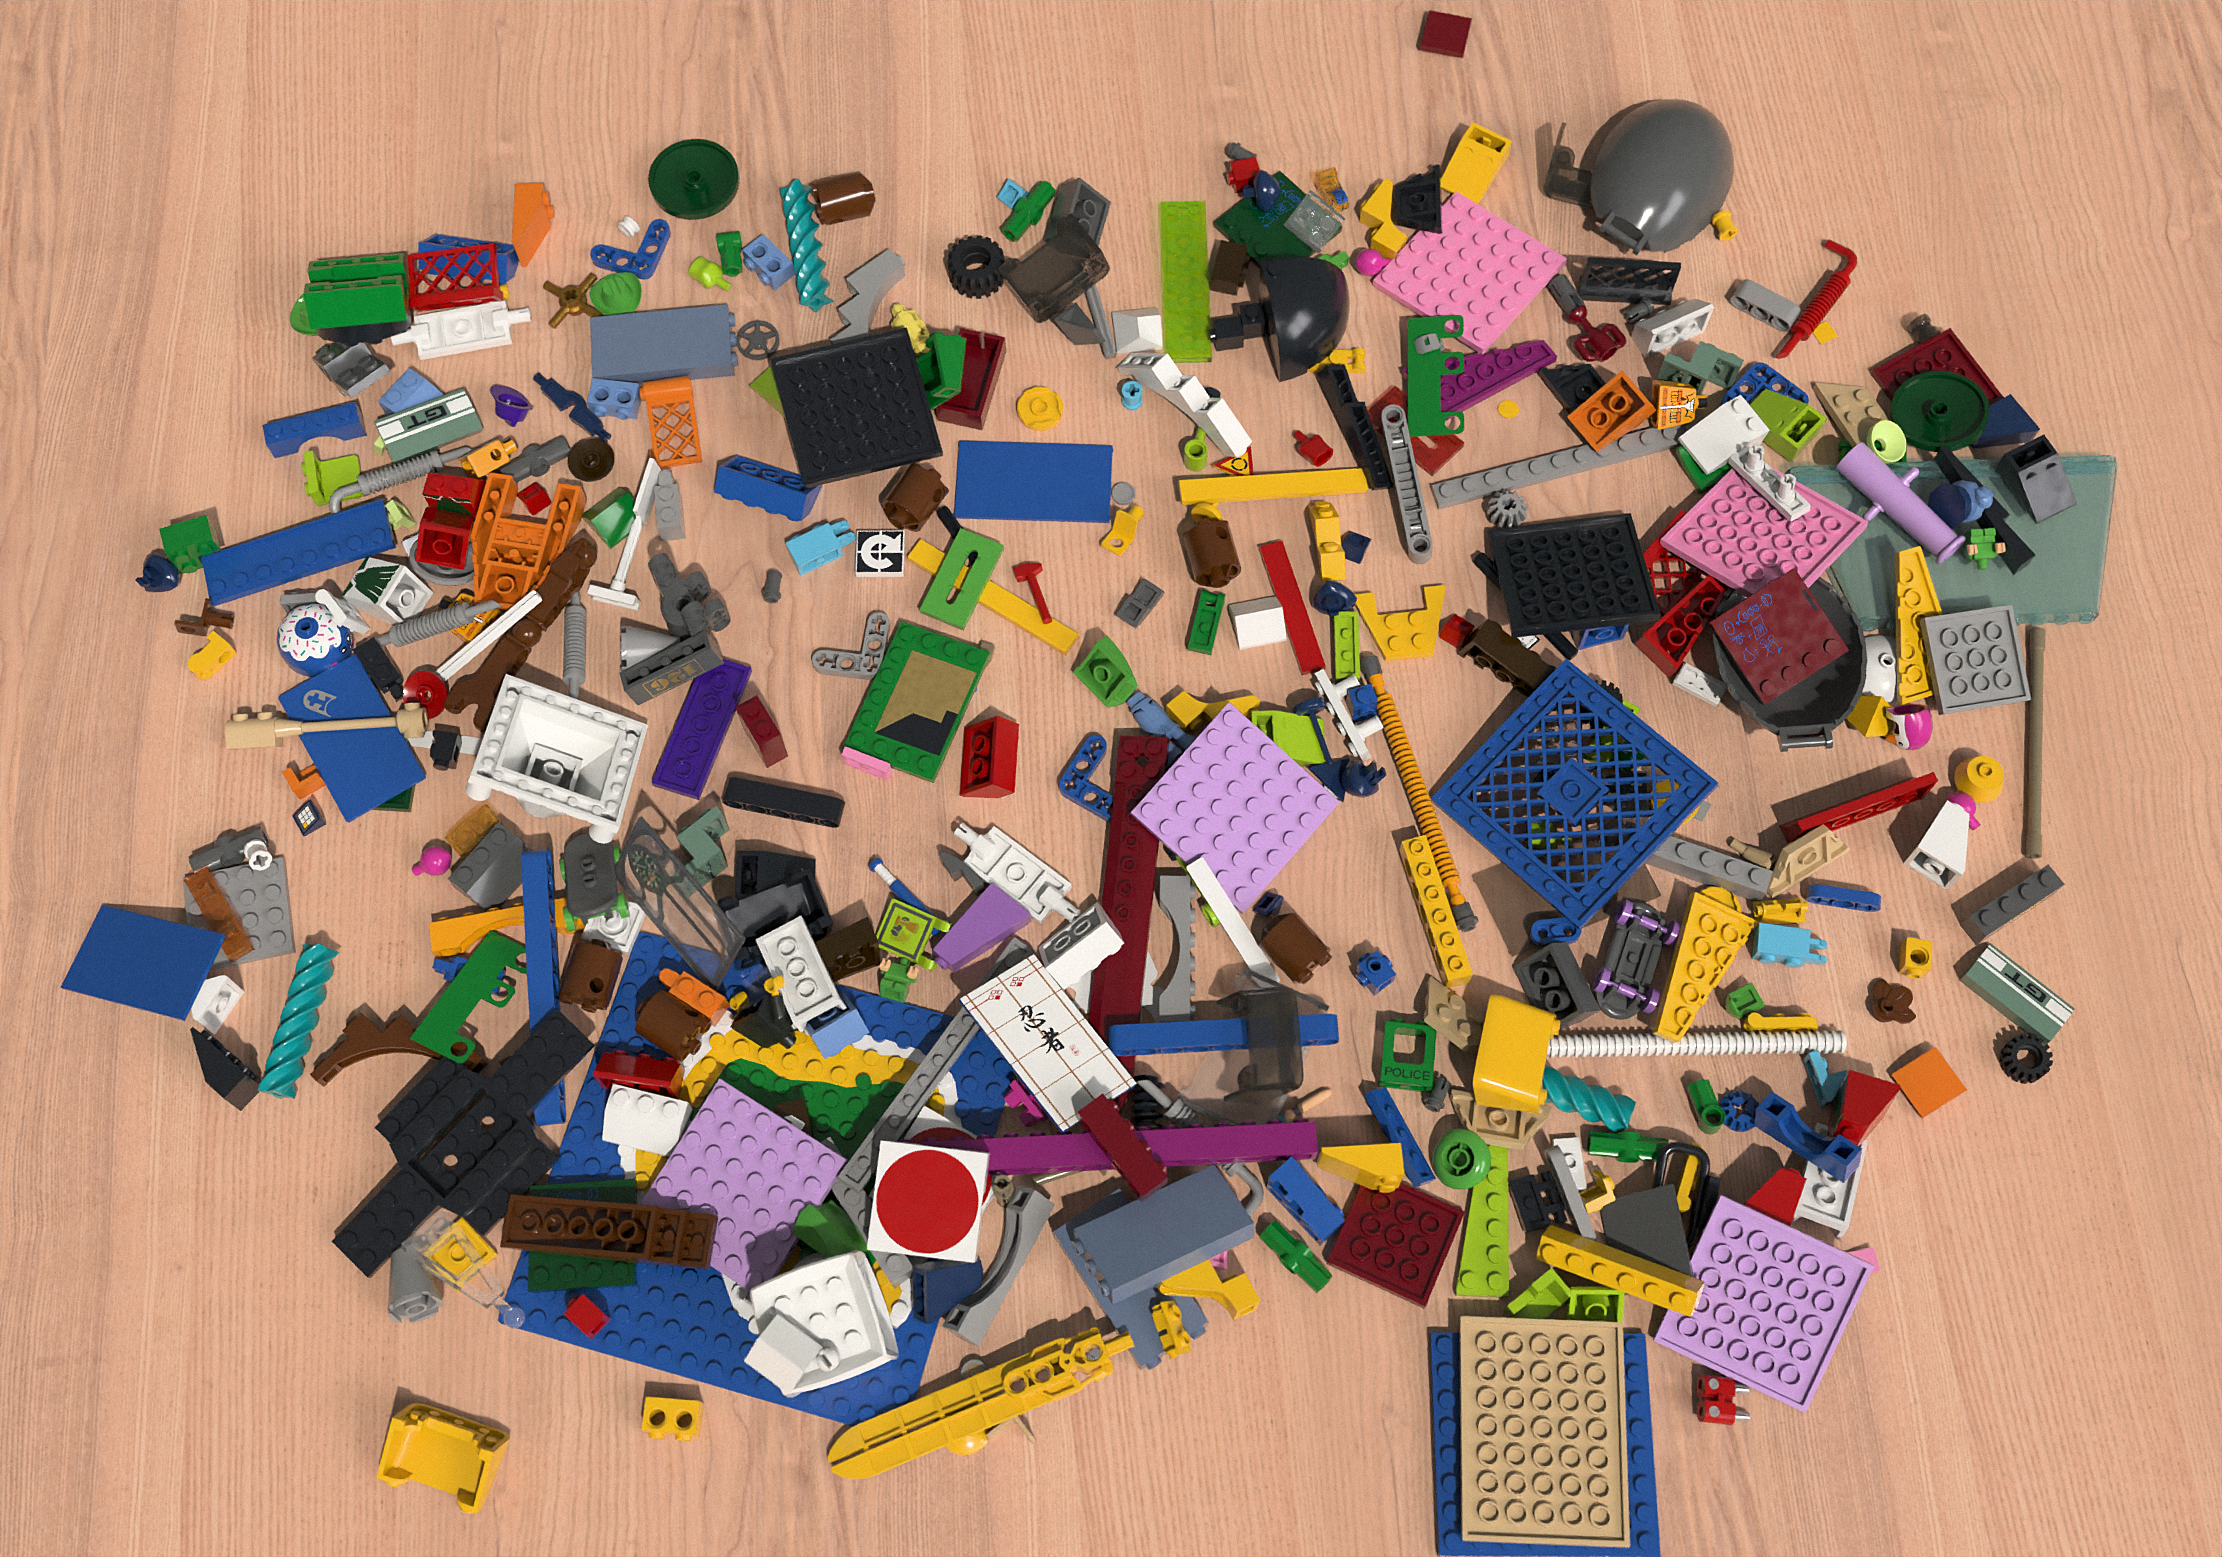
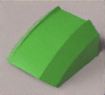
M1105 636L1096 642L1092 647V651L1077 666L1073 673L1106 707H1113L1124 704L1138 685L1122 652L1108 636Z
M832 1200L829 1203H823L818 1206L809 1204L799 1214L793 1234L826 1258L850 1253L854 1250H859L863 1253L868 1252L865 1241L855 1224Z

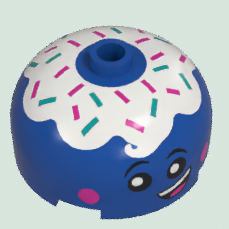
M309 603L293 609L284 617L277 631V647L280 655L293 671L303 676L314 677L350 657L354 648V633L343 625L339 627L330 617L332 613L326 605Z

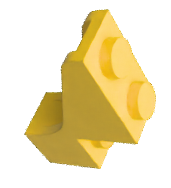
M1385 178L1381 185L1377 184L1370 199L1363 201L1359 212H1361L1360 223L1374 230L1370 237L1371 248L1377 250L1382 258H1390L1392 260L1406 246L1407 235L1399 231L1392 223L1390 214L1393 183L1388 178Z
M1325 501L1317 502L1314 506H1309V514L1317 549L1319 576L1322 582L1346 579L1345 551L1341 546L1340 517L1333 504Z
M1184 690L1166 705V713L1175 723L1180 725L1184 732L1188 733L1190 730H1197L1203 724V720L1209 725L1228 702L1250 720L1251 711H1259L1260 700L1256 696L1250 695L1215 703H1203L1192 698Z
M1209 1259L1158 1283L1156 1286L1162 1295L1213 1299L1225 1307L1233 1321L1257 1310L1261 1301L1246 1273L1239 1276L1232 1274L1221 1283Z

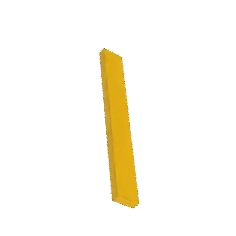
M1362 468L1179 480L1178 483L1181 505H1192L1200 502L1221 503L1367 493L1368 490L1367 480Z
M920 539L907 558L911 563L936 577L947 554ZM963 566L953 586L959 592L971 570L967 566ZM990 580L978 601L982 606L1065 656L1079 638L1078 633L1053 618L1051 623L1043 624L1037 608Z

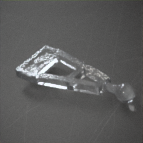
M443 1210L401 1244V1249L431 1274L487 1309L493 1304L504 1315V1323L509 1328L515 1329L523 1325L525 1321L524 1311L519 1307H511L501 1298L504 1294L503 1288L461 1227ZM452 1238L456 1239L472 1262V1265L459 1276L454 1275L430 1259L434 1253ZM479 1273L491 1289V1292L486 1295L467 1282Z

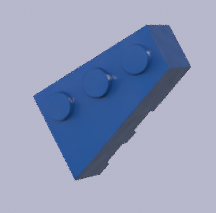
M1293 1156L1269 1176L1266 1189L1319 1246L1343 1226L1345 1219L1343 1218L1344 1213L1336 1204H1331L1326 1198L1325 1192L1312 1181Z

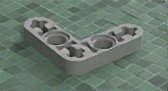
M875 612L869 617L862 654L831 650L817 651L812 657L815 671L823 675L874 680L886 654L890 632L888 616L882 612ZM878 620L883 622L879 630L880 635L876 634L875 624L878 623ZM873 641H878L882 644L881 648L877 651L870 650L868 646ZM870 657L874 658L875 668L872 669V672H868L866 668L870 667ZM823 658H827V662L824 664V666H820L819 662H821ZM834 659H837L836 668L833 667V663L835 664ZM845 660L854 662L853 667L849 670L842 669L840 665Z

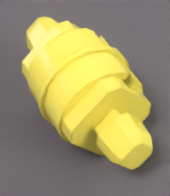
M901 303L895 304L891 309L894 320L891 323L893 330L907 327L913 350L918 357L923 353L929 352L930 348L926 347L925 341L929 338L930 334L925 322L922 321L915 310H906Z

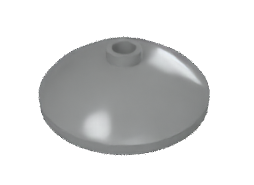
M418 541L411 547L409 553L410 565L425 580L443 586H457L473 580L472 543L469 546L464 570L415 561Z

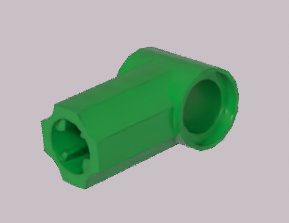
M740 231L717 233V244L721 254L723 275L736 277L743 272L741 251L743 249Z
M1709 1079L1698 1080L1687 1085L1688 1094L1698 1117L1699 1129L1705 1134L1717 1133L1725 1122L1726 1115L1717 1102ZM1706 1115L1714 1116L1717 1124L1709 1123Z

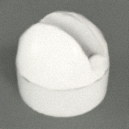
M825 1348L817 1355V1365L823 1371H832L839 1365L840 1355L833 1348ZM824 1353L828 1360L831 1362V1367H829L825 1360L822 1358V1355Z

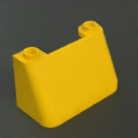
M1490 995L1473 1076V1089L1477 1105L1539 1114L1540 1106L1545 1105L1547 1099V1089H1543L1542 1079L1550 1039H1553L1554 1035L1559 1034L1560 1020L1556 1019V1014L1503 995Z
M412 1403L392 1417L376 1478L385 1481L387 1485L392 1487H399L401 1484L413 1480L458 1496L456 1504L460 1507L461 1511L477 1514L485 1504L508 1447L510 1436L502 1430L424 1403Z

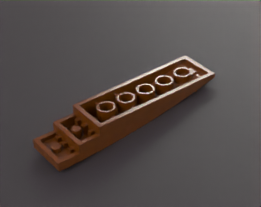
M510 1194L500 1247L593 1259L709 1270L718 1216L715 1214L691 1213L687 1210L665 1209L651 1205Z

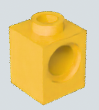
M1906 937L1900 944L1898 973L1905 974L1906 977L1911 979L1924 977L1931 970L1933 941ZM1910 955L1916 956L1920 964L1914 963Z

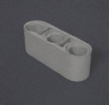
M1748 279L1741 281L1730 298V302L1735 308L1781 332L1789 331L1801 312L1799 306L1794 302Z

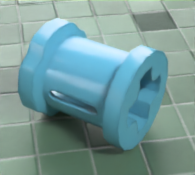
M1128 381L1122 387V405L1127 410L1134 411L1142 406L1143 389L1140 383Z

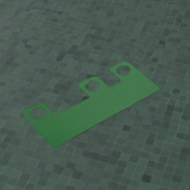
M1461 315L1408 318V430L1410 437L1460 434L1464 431L1463 412H1441V375L1462 373L1464 370L1463 353H1440L1439 348L1424 354H1417L1414 344L1416 339L1427 334H1436L1439 343L1440 338L1462 336L1464 333V319ZM1449 320H1456L1460 327L1457 332L1448 333L1444 328L1445 323ZM1428 339L1424 340L1426 346L1430 345ZM1455 356L1459 359L1460 365L1457 369L1449 370L1445 367V360L1448 357ZM1450 416H1456L1460 420V425L1455 430H1450L1445 426V421Z
M490 930L410 1039L457 1063L465 1062L475 1049V1043L456 1032L481 999L499 1008L507 1005L515 994V988L496 978L505 966L522 974H527V967L522 968L516 964V958L520 954L526 953V948ZM496 987H504L508 991V996L502 1001H495L491 997L492 990ZM464 1042L468 1046L466 1054L454 1056L451 1053V1046L454 1043Z

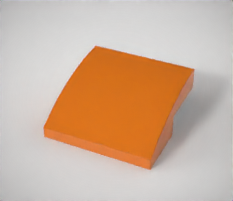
M1936 1047L1891 1074L1895 1081L1901 1085L1900 1088L1922 1118H1925L1967 1091Z

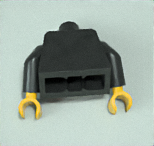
M778 975L765 981L764 988L772 994V997L766 994L749 1002L747 994L740 992L731 998L729 1002L730 1007L735 1011L737 1010L730 1028L763 1048L779 1043L786 1049H789L797 1039L796 1036L789 1032L793 1022L785 1009L783 995L779 994V989L785 985L783 977Z

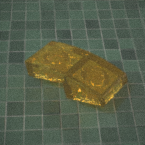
M485 804L455 827L445 839L459 856H465L481 839H484L498 822L500 824L503 822Z

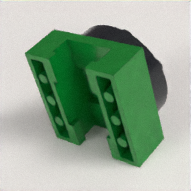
M404 253L309 261L308 276L310 283L305 284L303 294L310 329H316L317 334L322 340L344 343L345 346L352 347L364 342L379 344L383 342L382 339L407 332V328L411 325L412 321L409 309L410 286Z

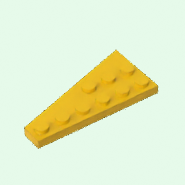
M1921 546L1894 554L1897 706L1935 695L1920 619L1943 614Z
M1697 892L1689 895L1653 1028V1034L1673 1043L1680 1042L1694 1021L1695 1014L1708 1000L1707 996L1713 988H1716L1734 961L1736 953L1741 946H1744L1752 929H1755L1758 925V921Z

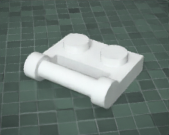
M324 589L317 591L315 595L316 601L327 606L332 613L331 619L339 627L343 625L349 628L351 632L356 631L362 635L370 630V627L354 606L347 600L338 599Z

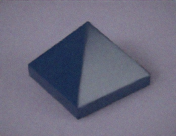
M1267 892L1254 907L1253 912L1268 917L1277 916L1284 898L1282 895Z

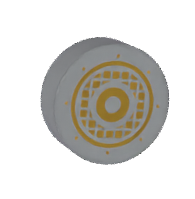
M970 1360L963 1365L961 1378L965 1380L986 1371L987 1367L979 1360Z

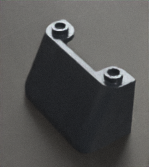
M802 868L796 869L788 874L789 878L786 879L784 884L738 901V898L725 896L717 901L720 909L746 938L733 962L737 971L765 962L756 939L799 916H802L813 940L818 937L823 939L831 933L833 921L810 869L804 871ZM714 907L731 956L740 940V936Z

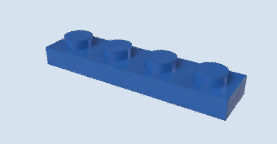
M1387 1088L1371 1090L1364 1095L1369 1103L1370 1110L1375 1114L1381 1125V1130L1387 1136L1389 1142L1401 1143L1403 1166L1406 1176L1412 1182L1414 1188L1435 1180L1436 1177Z

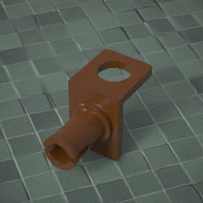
M206 598L200 623L175 620L174 624L179 633L206 637L210 626L232 629L233 624L231 623H234V614L214 612L210 598Z

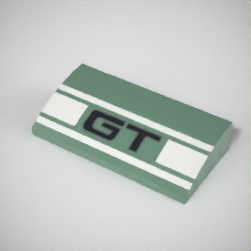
M463 388L374 421L392 464L401 463L407 459L420 456L481 433L483 430Z
M1991 943L1959 980L2028 1035H2036V1040L2042 1038L2044 1040L2041 1043L2043 1046L2054 1038L2075 1009Z

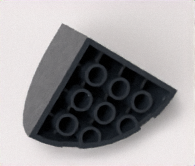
M1295 257L1260 263L1258 303L1262 302L1266 321L1265 333L1279 382L1307 373L1308 369L1321 363L1337 348L1345 333L1349 318V289L1343 271L1335 264L1323 259Z

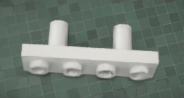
M1758 444L1753 445V448L1748 446L1730 456L1729 464L1790 522L1810 511L1811 505L1794 490L1795 476L1785 474L1784 477H1781L1763 460L1765 452L1763 446Z
M1324 669L1316 672L1315 675L1319 681L1315 682V685L1321 696L1326 693L1329 699L1326 705L1332 716L1338 715L1340 722L1337 725L1342 735H1349L1352 742L1348 746L1354 757L1359 755L1362 761L1371 758L1364 744V738L1383 729L1382 723L1376 715L1359 725L1353 724L1341 702L1343 700L1342 697L1348 694V690L1361 687L1355 674L1335 685L1330 682Z

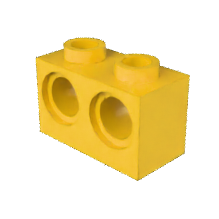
M646 1397L641 1430L648 1433V1438L665 1439V1435H674L675 1440L690 1442L692 1437H700L704 1404L695 1400ZM664 1412V1422L659 1426H654L653 1417L655 1414ZM685 1414H691V1424L686 1428H681L679 1424L681 1417Z

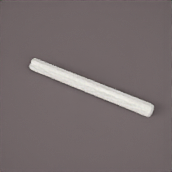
M531 590L433 673L437 674L444 682L447 681L542 601L540 594L535 590Z

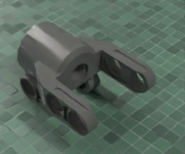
M666 553L658 554L649 561V570L663 597L660 610L671 636L680 637V642H683L705 630L710 634L711 630L718 632L730 624V615L721 599L716 598L704 606L701 605V602L712 593L709 582L701 571L694 572L683 581H680L674 564Z

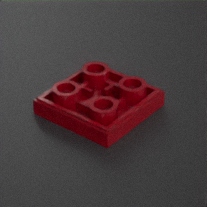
M1429 10L1420 50L1463 58L1472 18Z

